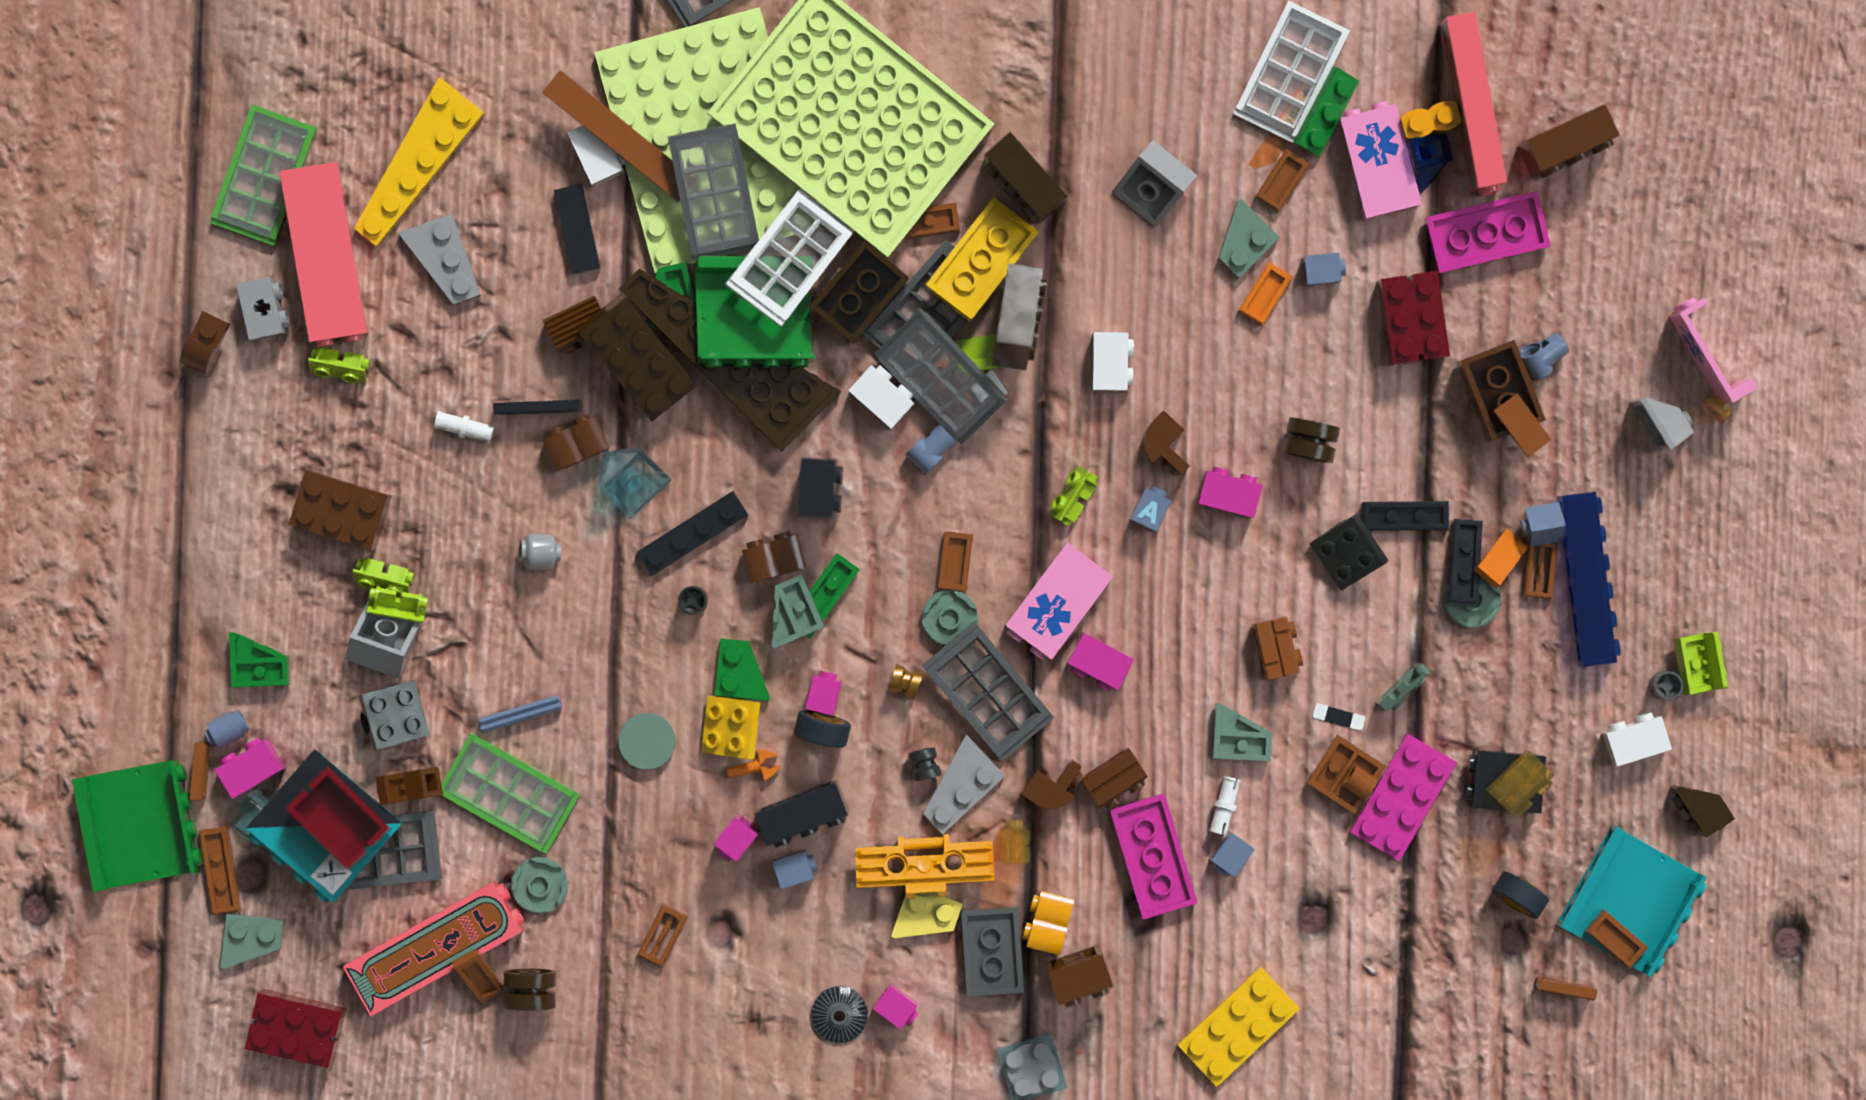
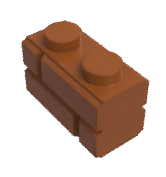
M1285 616L1253 623L1252 627L1264 680L1300 673L1299 666H1303V659L1300 649H1294L1292 639L1297 638L1294 621L1288 622V617Z

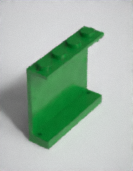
M698 256L694 262L698 364H705V367L712 369L721 368L723 364H734V368H750L751 364H762L763 368H778L780 364H791L792 368H806L808 364H811L816 359V354H812L810 290L780 327L726 286V283L747 256ZM784 256L759 257L760 261L775 272L786 259ZM796 257L809 268H813L812 257ZM790 262L780 276L798 289L808 274ZM754 264L744 279L761 291L771 279V276ZM777 281L766 293V296L782 308L793 295L792 292Z
M179 759L72 779L93 892L181 874H193L200 871L203 858L201 850L199 848L196 849L194 838L198 834L195 821L190 819L189 809H192V800H189L190 793L185 792L183 781L187 780L185 766L180 764Z

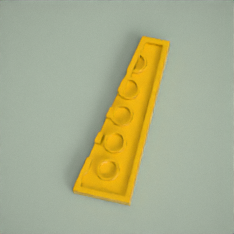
M439 77L354 229L378 247L485 113Z

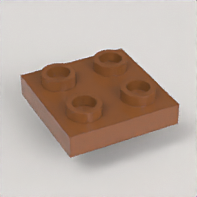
M1336 735L1306 783L1355 814L1362 802L1369 797L1375 788L1378 778L1386 766L1341 736Z

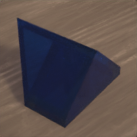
M1447 133L1411 138L1406 141L1419 195L1423 193L1448 162L1453 161Z

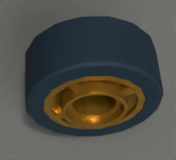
M802 710L798 713L794 734L813 744L844 748L847 745L851 724L834 715Z
M1503 871L1492 889V892L1507 906L1534 919L1539 918L1549 902V898L1535 885L1506 871Z

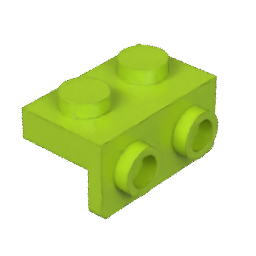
M1718 632L1698 633L1673 639L1679 674L1683 681V695L1728 688L1727 672L1724 667L1722 644Z

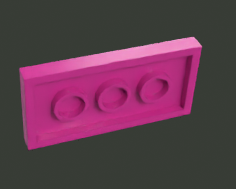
M1538 191L1425 218L1438 274L1551 247Z
M1406 733L1349 832L1400 861L1457 762Z
M1165 793L1110 809L1142 919L1197 904L1198 902Z

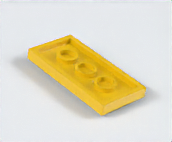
M993 197L927 282L925 288L970 322L1006 276L1008 263L1015 264L1039 231Z
M1259 966L1177 1045L1218 1087L1300 1008Z

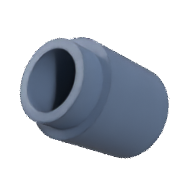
M238 710L234 713L230 711L208 722V729L204 733L211 746L217 745L219 748H222L244 737V733L250 729L243 714Z

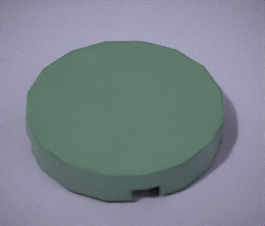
M1481 576L1479 578L1477 607L1448 604L1449 584L1445 589L1443 597L1445 610L1450 618L1461 626L1470 628L1484 626L1491 622L1500 610V588L1497 587L1495 589Z
M957 590L937 592L928 599L923 608L922 624L924 631L932 641L942 646L949 643L974 621L978 625L976 605L969 596Z
M641 713L631 717L623 725L619 734V748L622 756L630 765L639 769L652 770L662 766L671 758L675 749L676 740L672 725L664 717L655 713Z
M536 856L525 860L516 868L512 876L511 891L521 908L531 913L544 914L556 909L564 901L568 893L569 881L566 871L557 861L549 857Z

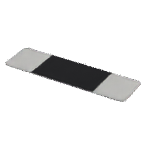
M1319 703L1316 704L1313 717L1360 731L1363 729L1365 716Z

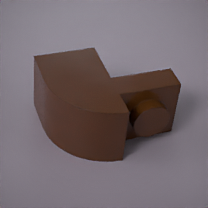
M202 311L191 336H188L180 356V363L210 377L221 356L222 350L219 347L230 323Z
M1164 410L1147 427L1143 437V450L1151 464H1154L1159 457H1162L1164 459L1161 463L1162 466L1172 475L1176 472L1183 475L1190 465L1169 446L1185 429Z
M1071 759L1056 782L1036 769L1020 793L1042 808L1057 809L1064 807L1075 798L1066 789L1069 785L1074 788L1083 774L1080 772L1082 766Z
M439 767L375 777L380 805L443 795Z

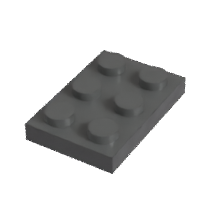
M1018 906L961 910L967 997L1024 993Z

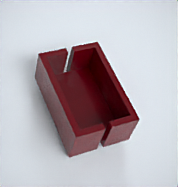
M1438 271L1412 274L1408 277L1409 281H1407V275L1384 278L1377 281L1389 366L1417 362L1419 357L1420 361H1427L1450 356Z
M326 767L309 784L315 791L310 794L308 791L303 790L286 809L342 865L351 871L369 852L365 847L368 844L374 847L391 828L329 767Z
M262 989L256 996L252 1018L256 1020L250 1024L245 1049L329 1068L335 1062L340 1038L336 1037L342 1031L347 1008Z

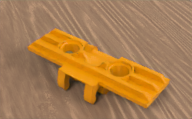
M943 834L944 837L904 839V836H898V846L855 848L857 888L906 886V899H915V893L938 892V898L947 897L946 884L995 881L993 841L950 843L949 834ZM944 848L943 855L909 857L904 855V850ZM952 856H957L962 861L961 867L957 870H949L945 865ZM892 859H899V862L904 865V869L900 873L889 871L888 863Z

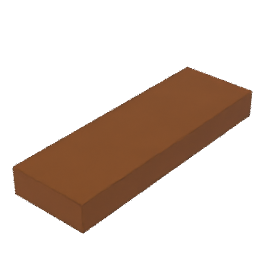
M949 203L929 206L903 239L960 232L957 204Z
M229 826L199 830L212 915L241 911L242 907Z

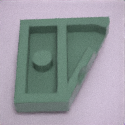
M1240 199L1236 204L1218 259L1239 279L1280 237Z
M802 574L775 585L773 649L825 627Z
M1415 662L1375 703L1383 711L1387 712L1390 709L1395 711L1405 701L1404 696L1409 691L1416 690L1425 681V677L1430 671L1423 664Z
M1215 703L1212 758L1271 761L1272 733L1221 703Z
M227 913L220 969H226L281 949L285 919Z

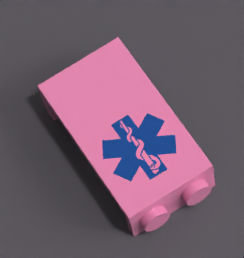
M1388 101L1371 105L1372 110L1361 113L1360 108L1346 111L1343 113L1344 117L1338 121V126H1342L1359 191L1363 207L1360 210L1363 221L1419 207L1422 204L1397 105L1389 106Z
M1694 297L1689 300L1687 299L1673 307L1675 313L1668 317L1720 404L1733 403L1757 389L1758 387L1752 378L1739 380L1731 386L1728 384L1688 316L1707 304L1705 298L1698 301Z
M1066 542L1037 584L1005 624L1010 628L1007 634L1019 643L1025 639L1033 645L1030 651L1042 660L1046 656L1052 660L1113 576Z

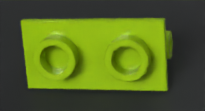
M324 347L313 348L311 358H308L310 373H314L321 378H340L351 384L367 382L365 370L369 369L370 359H366L365 355L345 352L343 361H339V350Z
M1077 465L1075 470L1071 471L1067 476L1066 485L1061 494L1053 500L1049 515L1070 527L1072 522H1076L1085 507L1077 499L1080 496L1088 501L1098 485L1096 481L1099 477Z
M367 557L364 560L358 559L356 569H353L354 582L360 587L371 589L380 586V588L397 591L396 597H400L402 592L410 593L409 584H412L414 579V573L410 572V569L390 564L388 572L383 573L385 562Z
M377 586L376 589H370L366 613L424 623L428 598L422 597L423 594L402 592L400 597H396L397 591L380 588V586Z

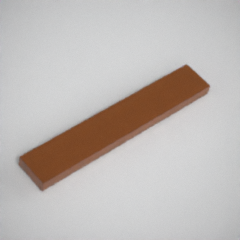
M559 70L542 94L678 202L680 196L672 160L564 72ZM686 175L689 189L696 179L691 175Z

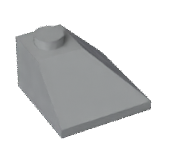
M1646 397L1634 399L1630 402L1659 451L1673 449L1694 433L1691 428L1694 423L1685 410L1682 412L1678 407Z

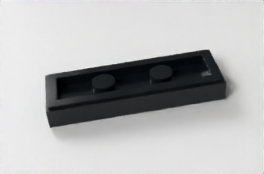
M583 184L554 190L572 274L600 269L601 266Z
M581 400L493 403V413L495 415L582 411Z
M1449 501L1362 502V521L1368 530H1449Z
M1456 518L1453 520L1448 604L1475 607L1478 605L1480 575L1474 569L1481 561L1483 521Z

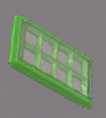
M252 104L211 215L210 223L275 246L287 216L280 171L305 166L317 127Z
M472 732L441 784L442 796L545 854L548 853L580 796L573 789Z

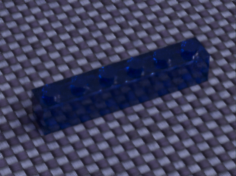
M1596 492L1557 496L1566 525L1563 548L1578 666L1587 667L1617 663V656H1620L1621 650L1619 640L1614 639L1613 628L1617 627V617L1615 611H1611L1610 599H1613L1614 594L1612 583L1607 582L1606 571L1610 570V561L1608 554H1604L1603 542H1606V530L1604 525H1600L1599 514L1603 513L1601 497H1597Z

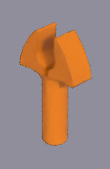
M757 749L758 757L755 761L728 767L726 774L731 779L759 772L763 774L765 781L771 778L781 765L767 768L761 766L766 758L776 757L778 754L769 750Z

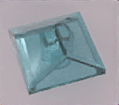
M640 447L605 452L597 487L631 519L672 479Z

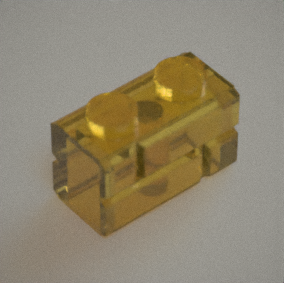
M1525 750L1486 791L1510 815L1514 816L1516 813L1522 815L1532 805L1530 799L1537 792L1542 795L1553 784L1550 779L1554 774L1531 751Z
M1022 819L1005 820V825L999 827L1001 862L1004 864L1029 862L1030 838L1028 826L1023 824Z

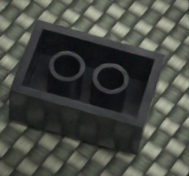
M801 458L798 516L835 518L836 513H841L842 496L837 495V484H843V467L838 466L836 459Z
M836 779L757 809L755 816L766 845L773 844L775 848L790 843L791 837L797 834H801V837L804 838L817 833L819 830L818 826L827 823L830 828L845 822V816L849 814V809L839 782Z

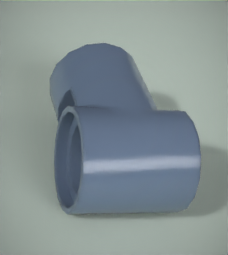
M1553 332L1540 343L1528 344L1519 351L1530 380L1537 381L1547 377L1553 370L1552 365L1569 353L1566 342L1559 334Z
M940 424L930 432L931 435L926 439L924 437L921 438L905 454L924 475L943 458L942 454L946 450L949 451L957 443Z

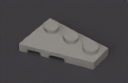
M453 214L398 232L454 305L481 296Z
M967 734L923 812L942 834L1005 777L1002 771Z

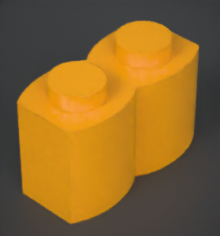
M1454 101L1437 103L1429 110L1415 109L1407 112L1400 118L1406 142L1421 140L1430 133L1443 134L1449 132L1462 122L1457 103Z
M1040 890L1039 896L1033 895L1029 910L1034 912L1032 923L1026 922L1022 939L1027 940L1026 947L1060 955L1074 904L1073 898Z

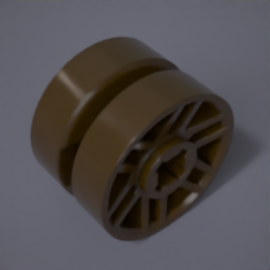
M1289 417L1286 431L1299 437L1298 439L1285 438L1282 453L1325 463H1333L1336 449L1325 445V442H1338L1341 428L1316 421Z
M525 968L504 971L503 986L515 990L503 993V1008L523 1011L556 1008V992L544 990L556 986L555 970Z

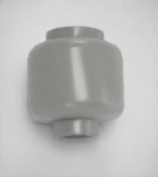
M529 533L524 540L521 539L519 542V562H523L527 570L550 571L554 567L555 561L560 562L561 545L556 544L552 534Z

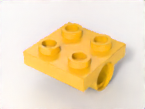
M707 696L701 753L754 760L761 702Z

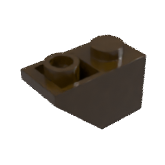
M1678 785L1670 787L1674 794L1671 796L1673 803L1679 811L1684 809L1690 818L1686 822L1695 835L1699 833L1707 838L1735 820V817L1720 795Z

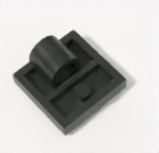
M1357 513L1338 523L1309 543L1341 591L1389 561Z
M415 680L358 695L362 707L360 712L361 725L365 734L370 736L373 751L430 735Z

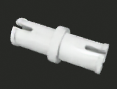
M438 411L434 429L459 434V438L464 439L467 436L490 443L494 425L470 420L469 416L464 415L462 418Z
M1223 776L1218 801L1215 800L1214 802L1216 809L1210 832L1227 836L1232 812L1236 811L1237 808L1234 804L1241 780Z

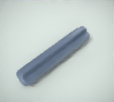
M552 696L479 719V726L483 733L560 711L562 709V702L559 696Z

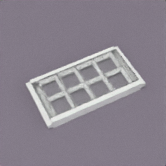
M1288 0L1233 115L1293 143L1350 30Z
M800 188L731 276L726 286L781 327L854 230Z

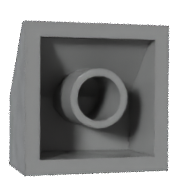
M1152 140L1115 186L1112 193L1157 227L1198 175Z
M367 602L349 637L345 660L399 679L409 660L422 623L366 613Z

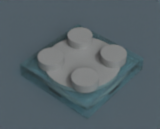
M1051 1032L997 1048L1011 1100H1029L1068 1088Z

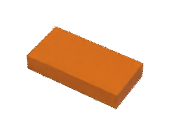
M1268 262L1238 311L1262 326L1293 276Z
M1506 528L1474 571L1496 589L1507 577L1528 546Z

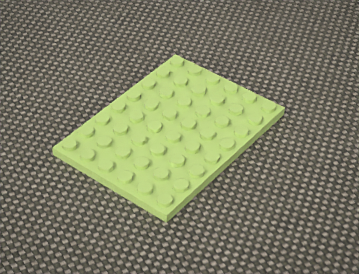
M798 0L708 112V115L720 125L736 123L738 137L741 142L796 186L804 190L886 258L889 257L994 125L991 120L842 0Z
M758 7L594 52L609 108L672 160L668 136L722 126L708 115L709 110L767 40L768 35L761 9ZM739 140L760 240L800 188ZM729 141L708 145L711 163L732 160ZM702 147L681 150L684 169L706 165ZM626 161L627 174L655 274L658 268L686 262V265L694 264L695 261H693L681 201L676 202ZM734 166L713 170L716 188L737 184ZM707 171L690 174L696 180L689 187V193L711 189ZM739 191L718 195L721 213L742 209ZM712 196L691 200L694 218L716 214ZM798 207L788 221L803 233H806L815 219ZM744 215L723 219L726 237L747 233ZM717 221L696 225L699 243L721 239ZM783 226L773 240L778 241L796 235Z

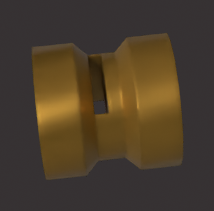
M896 664L887 691L893 693L904 691L907 698L914 700L923 673L916 670L909 673L904 666Z

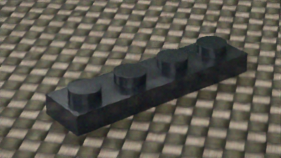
M732 491L637 551V554L651 576H653L749 514L735 492Z

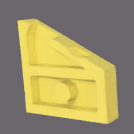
M934 892L915 893V899H906L905 894L891 937L901 938L954 931L963 903L948 897L938 898V894Z

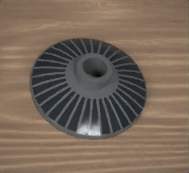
M834 986L824 990L817 996L812 1006L811 1020L816 1032L825 1040L833 1043H846L854 1040L863 1032L868 1020V1009L865 1000L857 991L846 986ZM836 1011H842L845 1014V1018L842 1021H837L834 1018Z

